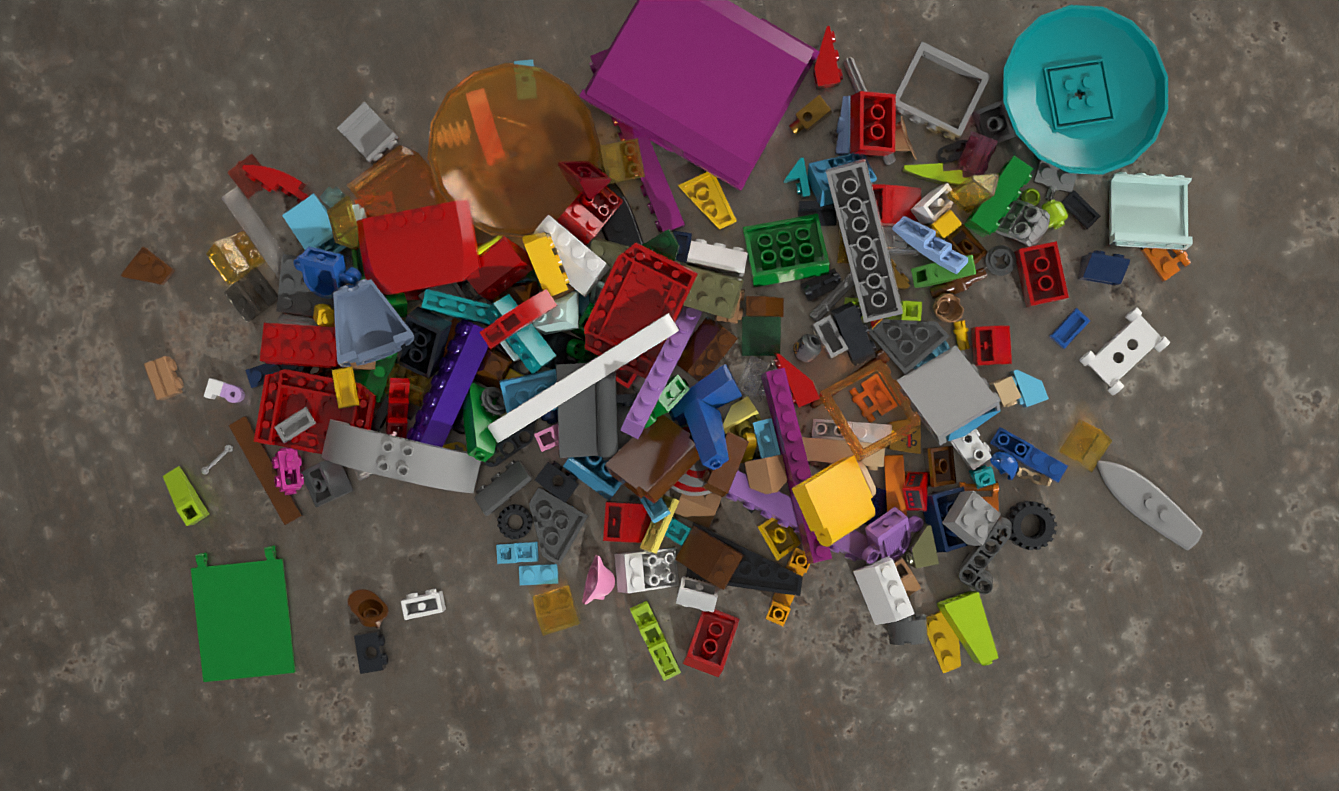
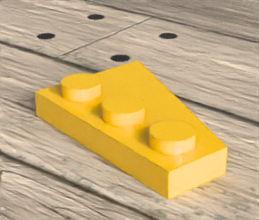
M706 172L678 185L719 230L737 222L717 177Z
M939 611L927 616L928 640L942 673L944 674L961 667L959 639L942 612Z

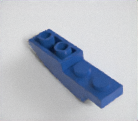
M999 427L990 443L1002 452L1011 454L1017 461L1051 478L1059 483L1068 465Z

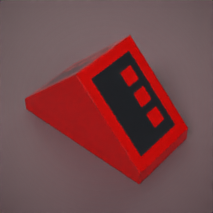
M908 472L902 487L907 511H927L928 472Z

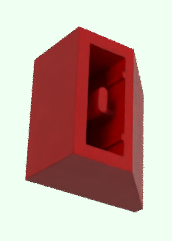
M980 326L971 328L972 355L975 366L1012 364L1010 326Z

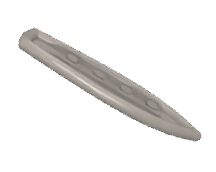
M1102 460L1096 461L1100 475L1108 489L1132 514L1185 550H1189L1197 544L1203 533L1202 530L1157 486L1144 476L1123 465Z

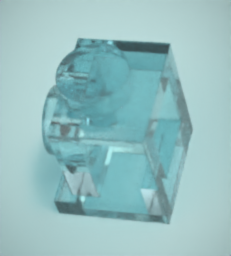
M330 186L319 197L336 213H339L351 200L338 187L333 189Z

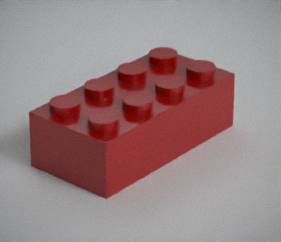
M264 322L260 361L275 365L340 369L342 366L337 362L335 327Z

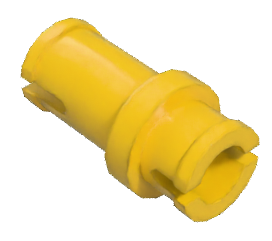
M965 320L953 322V334H956L959 350L970 349L967 335L969 330L966 327Z

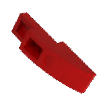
M258 165L242 166V169L246 171L245 176L254 182L256 179L261 181V187L268 192L274 190L278 193L281 189L289 197L292 194L298 198L296 202L298 203L309 197L302 192L306 184L285 172Z
M547 289L507 312L479 333L489 348L492 349L555 308L557 304Z

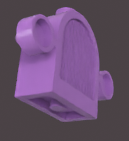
M896 507L892 508L865 527L869 546L863 550L862 559L868 564L874 563L878 557L883 559L889 556L893 561L898 559L905 553L910 544L911 532H918L923 526V520L917 515L908 518Z

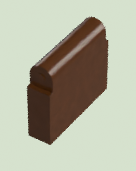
M665 415L657 417V420L652 425L643 429L639 439L632 437L605 466L611 476L642 499L645 496L652 503H656L700 457L691 434Z

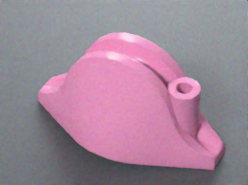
M595 555L586 578L582 599L583 604H588L593 599L604 600L605 596L612 591L615 585L613 573L603 565L599 555Z

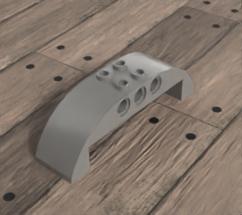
M330 419L321 456L330 462L356 470L423 486L465 493H474L481 461L469 456L467 451H455L350 426V423Z

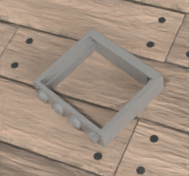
M921 42L895 93L896 114H904L910 117V121L917 124L921 122L927 125L926 128L930 131L943 133V136L947 139L958 140L991 75L929 44ZM921 56L979 83L958 128H954L899 101Z

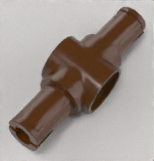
M984 267L976 270L975 275L938 284L929 288L932 298L945 293H953L955 295L970 289L969 287L972 286V283L987 278Z

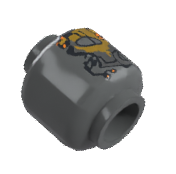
M811 334L803 335L793 345L795 357L803 362H811L822 351L820 339Z

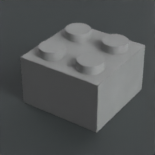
M974 490L960 492L942 523L969 546H981L984 544L1001 513Z

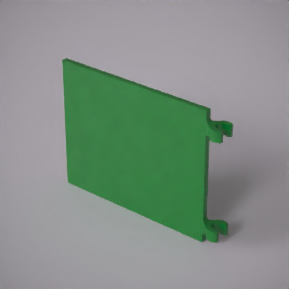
M275 545L264 548L266 560L207 566V552L195 555L198 567L191 568L203 682L296 672L283 558L276 559Z

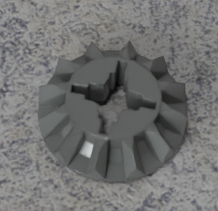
M995 246L987 252L985 258L986 268L992 274L998 276L1007 275L1016 265V256L1012 249L1007 246ZM1005 254L1003 262L1006 265L1000 264L996 267L997 260L995 257L1000 258Z
M497 387L486 388L479 398L482 400L481 406L486 408V412H491L492 416H501L506 413L502 390ZM497 398L496 404L492 405L493 399Z

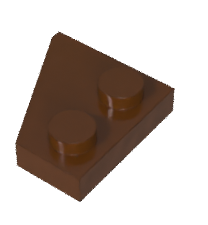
M143 246L122 272L121 276L164 285L175 269Z

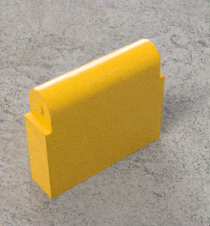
M854 455L839 459L792 488L810 531H814L819 543L825 547L831 546L875 516V508L871 501L873 496Z

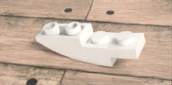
M813 419L812 438L890 444L892 425Z

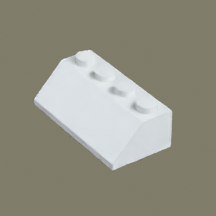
M548 215L536 228L534 234L545 232L547 237L551 236L555 245L552 251L554 255H559L562 265L559 266L561 273L566 272L569 284L586 297L608 272L610 267Z

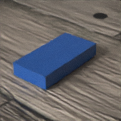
M1075 308L1049 336L1062 349H1065L1090 320L1078 308Z

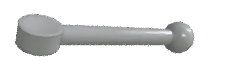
M226 445L225 450L207 467L201 469L202 474H208L209 469L227 452L233 451V446Z

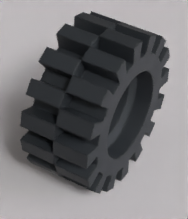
M513 504L505 507L497 518V526L500 529V533L512 540L526 536L532 528V515L522 505ZM513 514L519 515L522 518V526L519 529H512L508 525V518Z

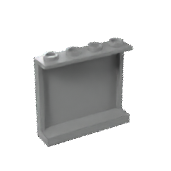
M956 345L897 380L900 392L940 446L947 442V435L989 410L995 408L997 411H1000L999 402L1001 400L995 391L992 393L987 380L979 376L977 367L968 362L966 353L963 350L960 351Z

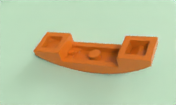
M903 454L884 455L887 512L896 507L907 516L902 490L905 482Z

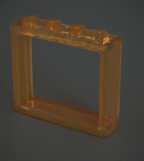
M881 359L820 391L819 394L820 400L858 462L919 430L921 425L920 416L917 412L912 411L910 400L906 395L903 396L900 391V384L896 379L893 380L890 375V368L886 363L883 364ZM878 370L910 423L863 448L831 395Z

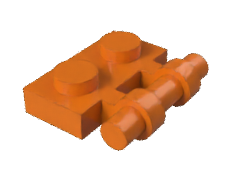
M1144 248L1141 250L1162 282L1180 271V268L1177 266L1178 262L1181 261L1184 267L1191 263L1186 251L1172 249L1176 254L1172 258L1167 249Z
M877 373L860 383L864 390L861 393L855 387L849 391L853 397L851 399L854 403H857L862 411V416L866 417L869 423L876 420L872 414L874 411L877 410L880 416L898 406ZM866 396L869 397L873 404L869 408L863 400Z

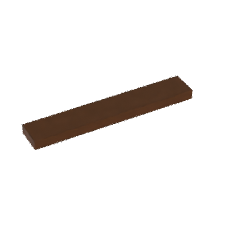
M244 416L228 425L284 525L303 516L292 495H285V491L279 492V487H275L274 477L277 476V469H273L272 460L264 445L253 442L255 429L248 417Z

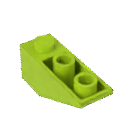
M180 466L163 476L175 508L186 526L194 525L210 515Z

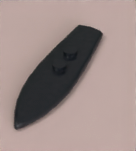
M611 178L610 183L606 186L619 196L623 203L601 228L605 240L628 247L635 243L642 245L644 244L632 209L621 189Z

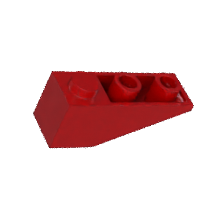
M830 26L826 27L819 49L820 53L817 56L813 69L816 90L839 86L840 80H843L841 68L838 69L837 65L839 53L838 50H834L833 45L836 42L835 33L831 31Z
M775 353L776 358L773 361L777 369L785 368L793 404H796L799 408L820 399L813 381L779 353Z

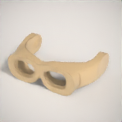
M1018 467L1017 477L1021 479L1029 478L1032 483L1048 487L1051 485V478L1031 472L1026 468ZM1022 470L1026 471L1028 475L1022 476ZM1034 475L1039 476V477H1040V480H1039V481L1034 480V479H1033V476H1034Z

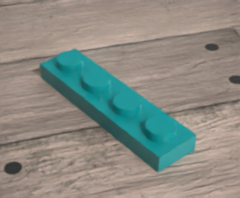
M429 289L425 290L421 309L485 325L492 324L485 313L491 305Z

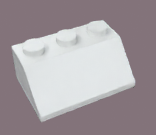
M696 239L691 241L687 264L743 277L748 253L744 252L743 248L733 247L732 250L725 248L726 245L714 243V245H709L705 240Z
M888 556L853 571L874 625L896 622L915 614L892 558Z

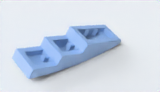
M903 216L892 227L894 232L921 254L955 274L968 263V257L952 250L951 243L936 237V231Z

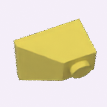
M748 396L731 405L723 423L725 434L730 432L742 438L744 433H755L753 422L761 421L762 419Z

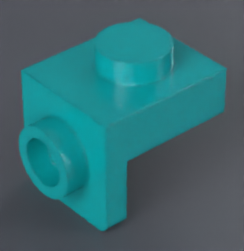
M983 465L975 470L968 471L977 489L996 483L991 466Z
M672 517L664 536L683 546L692 529Z

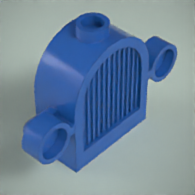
M310 246L293 262L295 268L302 271L306 286L315 295L325 299L334 298L333 293L338 288L345 286L346 283L355 285L362 278L360 271L356 268L351 267L346 270L342 254Z

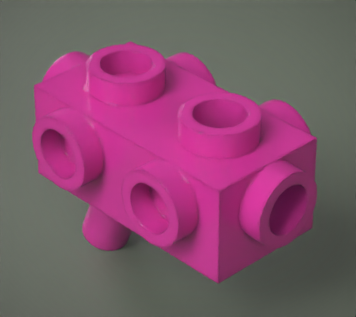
M280 448L275 457H272L273 469L277 468V476L274 477L275 487H279V492L285 491V495L296 494V490L301 489L302 485H304V476L300 474L299 467L302 464L301 456L298 455L297 450L292 448ZM285 479H290L291 484L287 485Z

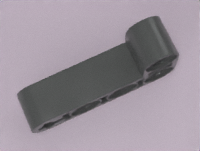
M998 518L984 544L975 546L960 565V580L980 594H989L993 589V576L985 568L1011 536L1012 524L1009 519ZM993 541L996 544L994 546H989L987 542ZM976 556H983L984 559H983V560H978V559H976L975 557H976ZM971 570L973 573L966 574L964 571ZM987 581L989 584L983 585L980 582Z

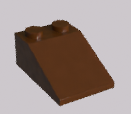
M694 526L675 560L724 590L744 554Z

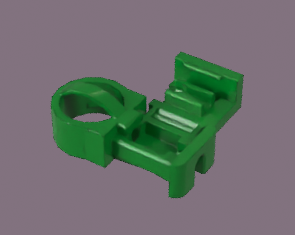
M574 338L567 345L568 356L579 359L578 363H589L598 357V355L585 349V342Z

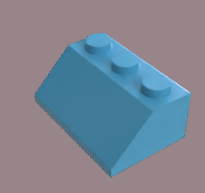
M598 455L569 457L563 466L608 501H610L622 485V483L610 475L605 464L609 460H603V457Z

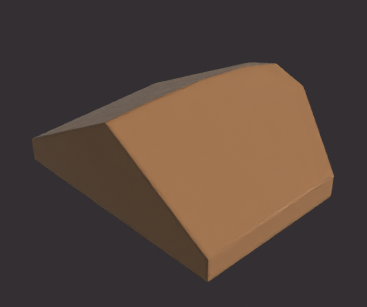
M782 454L744 462L749 488L764 494L775 493L787 481Z

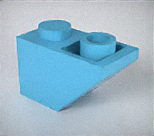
M1019 370L1010 371V375L1021 395V398L1017 399L1019 405L1022 404V407H1029L1049 399L1041 380Z

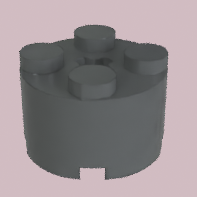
M915 614V616L911 615L899 621L888 623L889 643L892 645L926 643L928 638L926 614Z

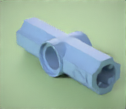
M843 96L841 114L837 123L836 154L840 156L850 154L851 96Z

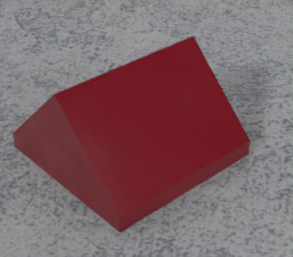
M589 161L558 162V167L567 182L589 200L611 181L609 176Z

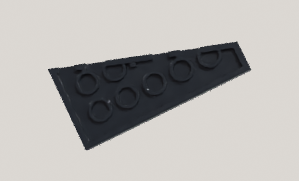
M693 522V527L696 526L744 554L727 586L801 596L803 576ZM687 568L686 578L707 581Z

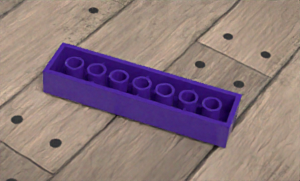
M462 319L456 325L455 336L447 345L448 351L439 363L440 369L437 375H434L432 378V386L423 398L424 404L421 410H418L416 413V421L413 428L411 427L407 433L409 440L443 447L488 348L487 343L479 333L485 328L465 319Z

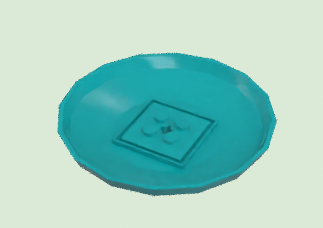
M1068 5L1039 16L1016 38L1004 67L1003 103L1016 135L1040 160L1068 173L1103 175L1132 164L1156 141L1168 112V75L1156 45L1134 21L1101 6ZM1077 90L1083 95L1080 99L1078 96L1075 97Z

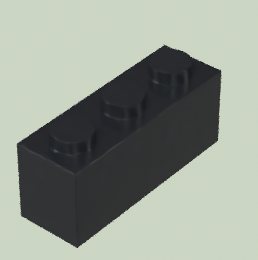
M849 302L831 310L830 312L836 327L848 347L846 351L854 366L875 358L874 351L877 349L873 340H869L867 334L870 331L867 324L861 320L863 315L859 305L856 306L854 303Z

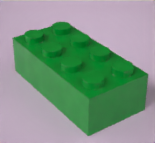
M1016 156L1006 161L964 225L982 238L994 233L1000 225L999 219L1005 217L1011 209L1009 204L1016 201L1022 191L1019 189L1032 178L1033 175L1030 173L1034 168Z

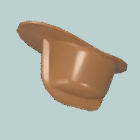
M901 116V121L896 123L895 150L911 151L915 160H917L907 134L904 118Z

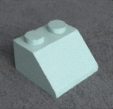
M570 292L555 300L557 306L533 322L536 330L544 335L578 329L579 292Z

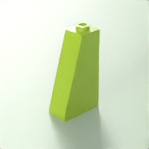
M970 590L937 603L938 608L973 662L986 666L999 658L979 592Z

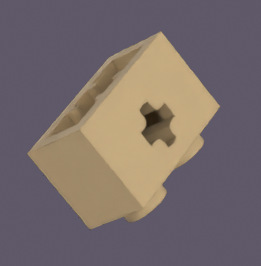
M1012 376L1003 377L989 384V389L992 393L995 391L1001 400L999 405L1002 408L1017 404L1016 400L1021 398Z

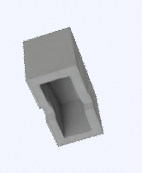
M830 315L811 325L829 359L848 350Z

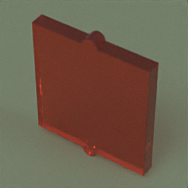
M253 153L244 160L238 161V164L227 172L247 199L258 191L263 190V187H261L262 182L258 179L255 182L245 176L246 171L242 169L243 165L262 166Z

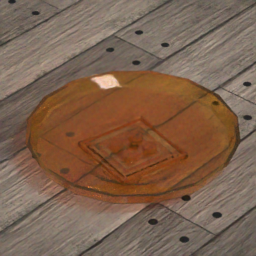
M503 63L472 72L446 93L431 121L427 158L437 190L446 202L470 200L475 227L490 235L522 238L534 234L536 228L548 215L557 220L580 193L567 182L558 167V162L589 161L598 168L600 141L591 111L568 83L540 67ZM514 148L517 156L510 158L507 150Z

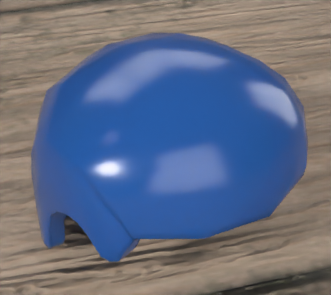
M996 452L990 458L991 464L999 469L1000 474L1007 473V479L1013 480L1018 471V462L1011 454Z

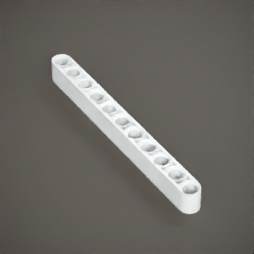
M669 313L500 417L488 425V429L497 443L501 442L679 331L678 327Z

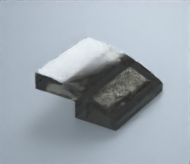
M253 268L241 280L236 281L224 292L247 323L278 300V294L258 268Z

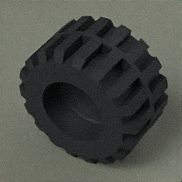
M1034 501L1019 502L1016 504L1017 506H1012L1010 508L1011 512L1007 513L1006 517L1012 524L1009 540L1013 541V544L1027 550H1039L1042 546H1048L1047 543L1049 541H1053L1052 535H1056L1057 531L1054 528L1057 526V522H1054L1056 517L1054 514H1051L1050 508ZM1034 514L1039 519L1040 527L1035 535L1027 537L1021 530V522L1025 516Z

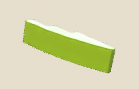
M943 163L904 165L901 168L905 174L940 185L946 183L949 186L979 187L982 185V177L963 178L962 170L943 171Z
M648 601L630 608L663 680L665 681L680 674L679 666Z

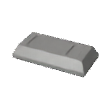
M304 407L274 428L283 443H286L316 424L307 407Z

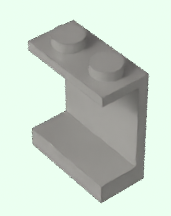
M365 102L337 127L371 164L374 162L378 163L388 149L391 150L398 144L397 140L399 137Z

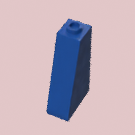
M722 365L689 388L690 390L669 411V414L673 421L677 420L679 425L682 426L687 423L683 408L697 398L717 409L742 397L740 389L727 365Z
M697 398L684 407L683 412L702 465L715 470L729 460L722 416L719 410Z

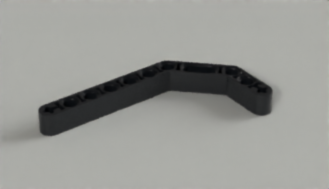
M468 280L463 282L462 291L467 299L472 300L474 298L473 301L477 302L485 299L487 304H493L479 294L475 297L471 291H467L470 284ZM498 344L501 350L505 354L509 355L503 348V346L501 344ZM521 359L516 361L513 366L515 371L522 373L520 371V365L523 363ZM528 371V372L522 373V374H524V375H530V374H532V373H531L530 371ZM538 419L495 446L493 455L499 453L497 450L499 448L500 452L505 456L504 458L500 455L495 459L496 463L494 461L490 462L489 459L484 463L489 467L498 466L531 444L534 440ZM523 431L528 432L530 435V439L527 442H522L520 439V434ZM507 442H511L514 446L511 453H507L504 450V445Z

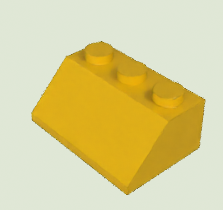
M543 232L522 237L543 291L547 289L549 294L554 296L568 290L566 284L570 282L566 272L561 273L559 266L562 265L559 255H554L552 251L555 245L551 236L547 237L546 233Z

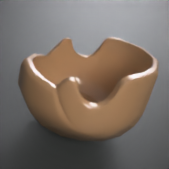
M951 293L941 294L935 299L933 305L935 316L947 323L958 321L964 312V308L960 304V298Z

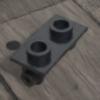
M833 268L829 270V274L812 278L800 284L809 302L834 290L841 282V277Z

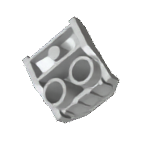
M1017 199L1013 201L1011 209L1003 217L995 232L1020 241L1030 247L1037 244L1048 229L1050 215L1045 210Z

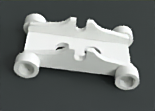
M1138 307L1132 309L1125 316L1130 323L1112 337L1113 339L1107 342L1096 355L1090 350L1079 360L1084 366L1088 365L1102 378L1108 386V392L1112 396L1124 387L1119 379L1153 347L1160 352L1170 343L1165 336L1161 337L1141 316L1142 312ZM1130 339H1134L1137 342V347L1134 350H1130L1127 347V342ZM1116 352H1120L1123 355L1121 363H1116L1113 360V355Z

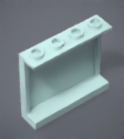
M1126 172L1114 174L1109 180V246L1187 250L1193 244L1192 237L1188 236V184L1192 181V178H1185L1183 175L1167 177L1164 174L1149 176L1145 173L1132 175Z

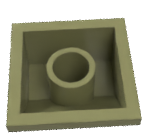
M923 523L922 528L914 533L907 551L904 553L906 562L916 569L939 564L931 525Z

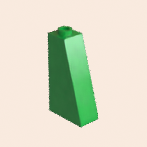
M472 382L462 403L467 453L476 460L486 462L494 454L496 440L487 426L501 416H492L491 412H486V408L481 406L482 400L479 399L486 388ZM497 398L493 399L492 405L496 404Z

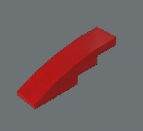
M409 378L389 379L386 434L405 439L408 424Z

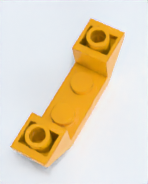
M795 548L785 568L801 576L807 573L810 564H807L805 552ZM774 592L765 619L784 626L795 595Z

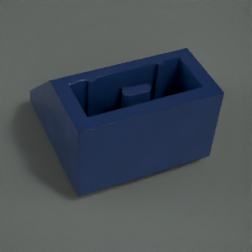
M1094 250L1093 253L1090 252L1081 257L1078 279L1114 286L1122 283L1130 264V259L1124 258L1125 255L1122 254L1108 256L1105 255L1104 251Z

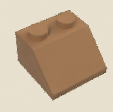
M681 493L674 514L709 528L722 497L714 493L702 496H689Z

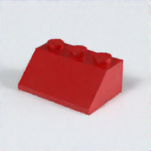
M503 236L479 255L481 269L476 270L467 280L479 295L492 301L532 271L534 267L527 251Z

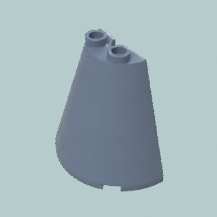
M371 279L360 280L356 282V286L353 288L348 286L340 287L333 293L337 362L340 366L350 367V363L355 362L359 366L386 358L402 350L401 345L406 344L407 346L414 340L412 331Z

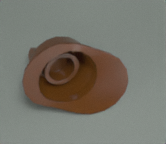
M357 590L349 595L348 606L358 617L360 623L366 627L379 628L383 619L389 613L387 605L369 590Z

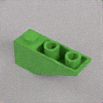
M973 255L966 256L968 257V263L957 274L937 263L912 268L914 287H929L975 275L976 269Z

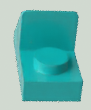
M804 157L798 160L783 182L798 181L796 183L797 195L801 194V199L810 197Z

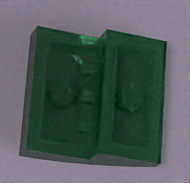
M742 317V356H775V353L780 354L781 317Z

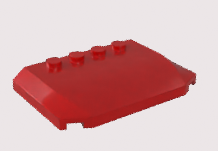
M470 200L451 201L355 221L365 279H371L383 294L393 295L462 282L468 279L476 270L481 269Z
M638 243L633 244L617 257L584 327L585 349L600 356L668 313L675 323L698 273ZM666 339L621 367L646 379Z
M289 369L265 375L253 442L322 454L330 419L350 423V426L371 430L377 396L361 383L355 382L359 405L339 409L334 380L331 377ZM304 407H307L316 424L283 443L274 427Z

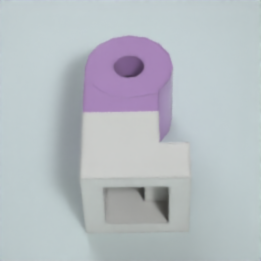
M209 378L203 397L215 399L217 395L224 397L231 403H238L244 399L245 392L239 386Z

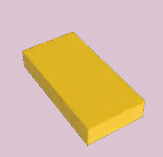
M353 367L332 370L338 408L342 409L359 405Z

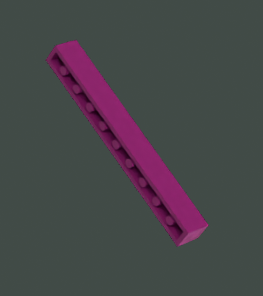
M608 49L590 56L591 62L589 66L593 74ZM611 116L614 126L618 125L621 131L618 133L621 143H626L628 148L625 151L629 162L633 160L635 168H632L636 179L640 178L643 184L640 186L641 192L650 201L647 204L651 214L655 213L657 221H654L658 232L662 231L663 233L668 229L673 232V230L685 227L651 141L647 136Z
M785 368L765 372L761 375L780 454L783 455L787 483L807 564L832 559L830 548L821 545L814 531H810L792 491L793 487L810 478L811 472Z

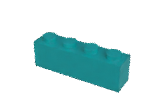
M508 294L493 303L485 313L489 320L494 323L495 320L518 305ZM532 323L506 339L513 351L532 374L546 366L556 357V354Z

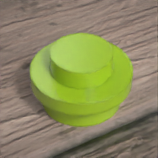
M1028 188L1021 194V201L1028 202L1034 206L1040 202V193L1035 188Z

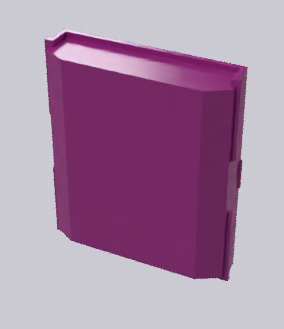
M637 0L585 90H582L579 97L647 136L649 140L669 152L678 154L741 191L820 51L764 18L759 19L728 0Z

